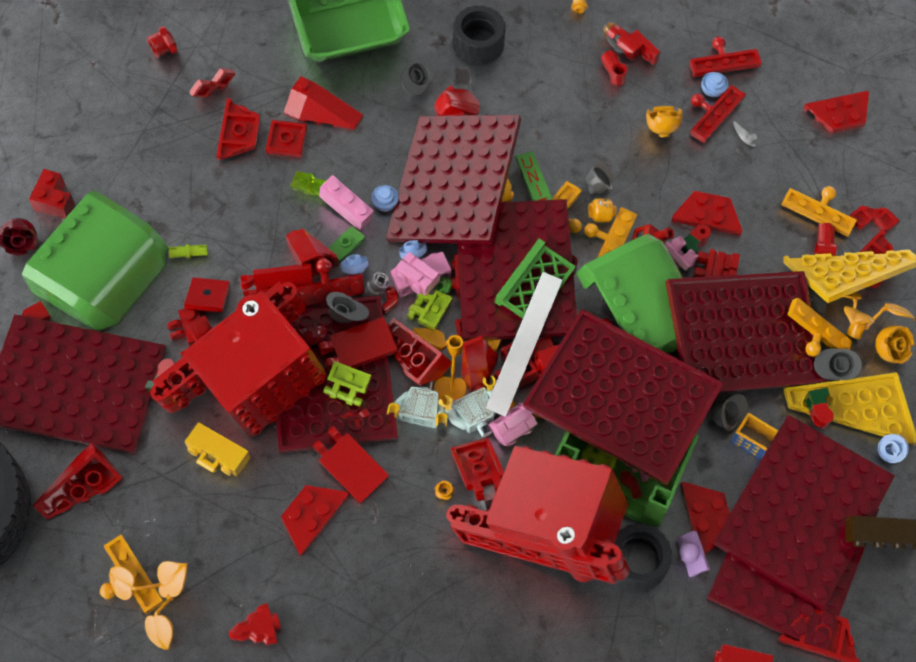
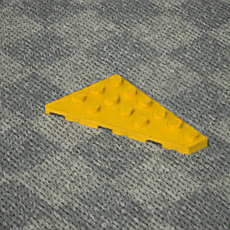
M910 250L886 251V254H874L873 251L844 253V256H832L829 253L802 255V258L784 256L783 263L793 272L804 271L807 285L829 303L916 268V255Z
M897 372L784 389L788 409L810 415L805 401L806 394L811 390L828 388L830 395L826 401L828 408L834 414L832 422L882 437L889 434H899L906 439L909 445H916V431Z

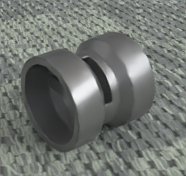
M377 272L367 281L364 288L369 296H379L388 288L390 281L387 275Z

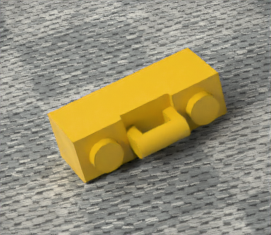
M199 422L185 440L188 448L187 451L194 456L200 455L196 463L213 473L220 466V470L226 475L230 476L233 474L238 476L250 459L248 450ZM208 457V458H210L211 460H213V461H215V462L212 463V462L206 460V458Z

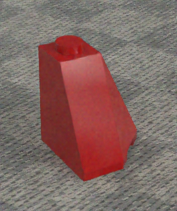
M303 228L293 230L285 235L287 245L296 264L311 263L312 277L320 274L316 269V263L319 259H328L331 263V269L339 266L337 255Z

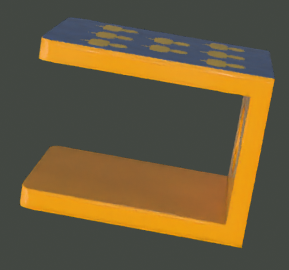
M747 413L735 432L731 443L761 460L767 448L740 431L745 426L772 442L778 430L752 414Z

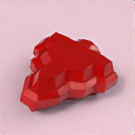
M268 603L257 606L255 612L248 614L246 621L237 623L229 630L230 639L237 641L251 639L255 643L277 644L276 631L281 630L277 613L271 614Z

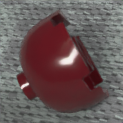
M12 218L1 226L0 247L2 246L6 253L16 256L27 254L26 251L31 249L33 251L38 243L37 231L28 220Z

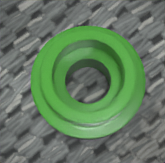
M440 277L435 290L447 294L452 289V281L448 277Z

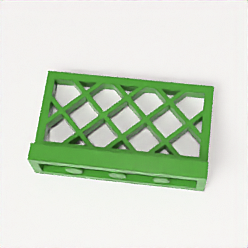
M538 239L497 294L494 302L499 306L504 305L521 318H524L525 308H528L529 304L524 305L523 296L533 295L535 292L533 281L540 280V277L532 278L531 270L540 268L542 274L544 267L553 266L555 275L552 276L562 278L560 290L576 266L546 247L545 242ZM544 252L551 257L552 262L542 263L541 256ZM564 265L569 270L567 273L558 274L557 266ZM530 282L532 291L522 292L521 283ZM519 296L521 305L514 306L508 301L511 297Z

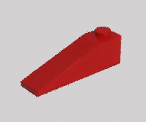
M302 76L299 77L292 87L284 110L285 115L301 122H306V120L314 121L316 124L322 125V123L332 124L334 127L355 130L363 118L362 113L317 83Z
M394 317L388 323V328L398 349V352L395 353L396 359L401 364L405 375L419 386L440 379L452 365V362L443 353Z
M481 335L463 343L461 376L470 393L483 387L486 390L487 386L483 384L482 379L485 377L486 383L490 384L491 376H493L498 364V354Z
M91 443L38 498L33 507L46 519H50L69 510L73 505L82 501L84 503L90 497L107 492L123 477L110 460Z

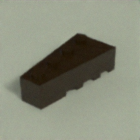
M850 516L845 518L846 543H854V547H867L866 544L873 545L874 548L891 546L893 549L913 548V550H916V519Z

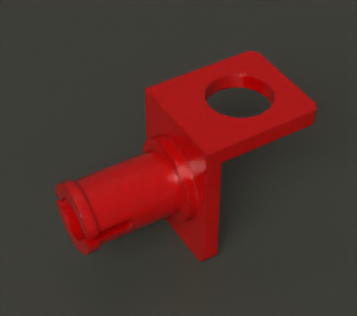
M648 224L636 228L632 240L636 239L638 234L644 231L643 235L650 234L665 244L666 240L674 238V231L670 227L659 231L653 225Z

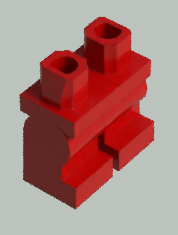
M710 249L709 253L698 252L696 263L705 265V267H695L692 278L737 275L740 254L733 253L729 255L714 249Z

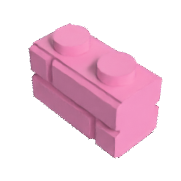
M410 252L395 268L396 278L401 283H408L417 294L422 293L427 296L440 280L439 272Z
M519 403L510 409L506 417L501 415L489 423L497 441L504 446L515 444L518 441V437L530 434L533 431V427L537 425L532 412L523 408V403Z

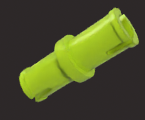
M207 244L169 246V258L187 257V259H190L191 256H208Z

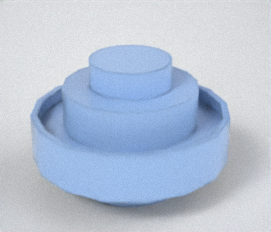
M711 72L704 76L701 87L705 94L711 97H719L727 90L728 81L724 75Z
M382 185L373 191L371 199L373 206L377 210L387 212L394 209L398 203L399 196L393 187Z
M418 240L408 241L399 249L400 257L403 259L410 252L421 260V257L427 252L426 244L418 243Z
M358 254L346 257V260L340 264L342 272L349 275L362 274L369 266L367 257Z
M899 434L886 435L878 444L879 455L889 463L901 462L909 453L908 442Z

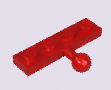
M721 36L715 37L712 41V46L718 50L719 55L693 58L689 62L694 77L705 76L711 72L724 73L761 67L762 64L757 49L726 53L724 49L726 40Z
M731 85L713 106L705 101L702 94H694L691 97V104L694 107H702L707 112L691 129L690 134L705 143L744 100L746 94Z
M325 258L319 259L316 263V269L321 273V282L296 287L306 302V306L325 302L328 294L332 292L344 293L347 296L365 293L364 280L361 273L329 280L328 272L331 269V263Z

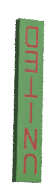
M533 151L516 155V162L532 201L553 200Z

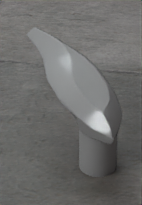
M734 121L733 124L739 137L746 144L755 146L757 135L755 133L750 135Z

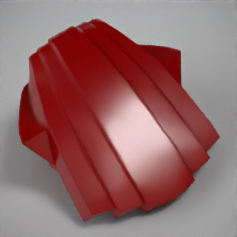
M452 85L436 99L434 105L437 116L479 115L478 112L480 111V103L473 93L466 89H454Z

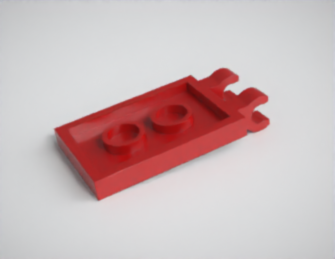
M311 263L253 270V275L240 276L244 297L256 295L265 288L271 289L278 282L281 284L290 282L296 287L313 283ZM255 285L256 290H246Z
M384 317L329 336L330 341H323L318 344L321 355H326L332 351L336 353L337 358L325 360L328 372L331 371L334 361L356 368L398 352Z
M333 426L327 432L335 440L336 444L328 451L318 440L313 445V448L322 456L318 460L320 464L361 504L389 477V474L348 433L342 436Z
M489 437L451 447V454L467 491L474 490L477 502L485 500L483 494L484 486L493 484L496 493L504 470Z

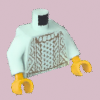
M491 376L492 382L490 384L486 383L485 377L482 379L483 384L487 386L486 390L483 387L455 401L450 396L445 395L447 398L446 404L443 403L442 399H439L438 403L446 408L445 412L451 424L466 430L468 433L478 430L482 438L492 434L489 423L494 421V416L497 413L486 409V405L496 383L493 376Z
M433 382L420 385V388L411 387L409 392H404L394 403H390L387 414L390 412L395 413L396 418L399 414L400 421L435 429L438 423H444L445 426L448 423V416L445 412L446 408L438 403L439 399H441L438 398V392L431 390Z

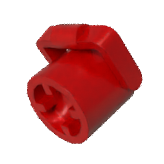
M164 25L158 28V32L146 38L148 45L157 58L170 51L172 54L178 52L173 36Z

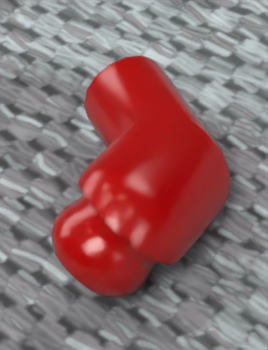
M388 286L385 290L387 301L382 305V312L384 314L388 313L399 302L398 291L394 286Z
M623 471L620 477L621 483L630 489L632 498H640L642 494L638 479L630 471Z

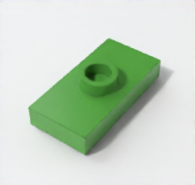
M350 226L329 249L337 255L338 262L341 263L365 240V236L356 228Z

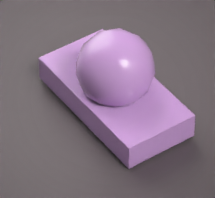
M691 531L676 538L680 548L679 557L685 562L690 577L710 570L697 531Z

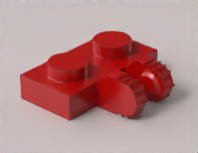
M184 308L178 310L181 320H173L167 323L166 326L169 330L183 327L184 330L170 333V339L177 340L186 337L189 346H191L195 341L185 326L199 319L200 315L198 310Z

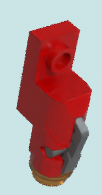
M613 22L608 23L604 27V36L619 55L624 54L630 60H634L642 55L652 65L658 62L660 51L638 30L629 34L617 23Z

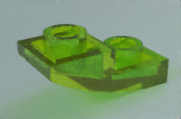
M296 171L290 187L306 195L320 198V187L327 180L314 178V175L311 173Z

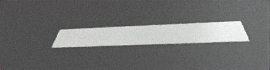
M545 272L542 273L486 405V409L506 417L561 285V279Z

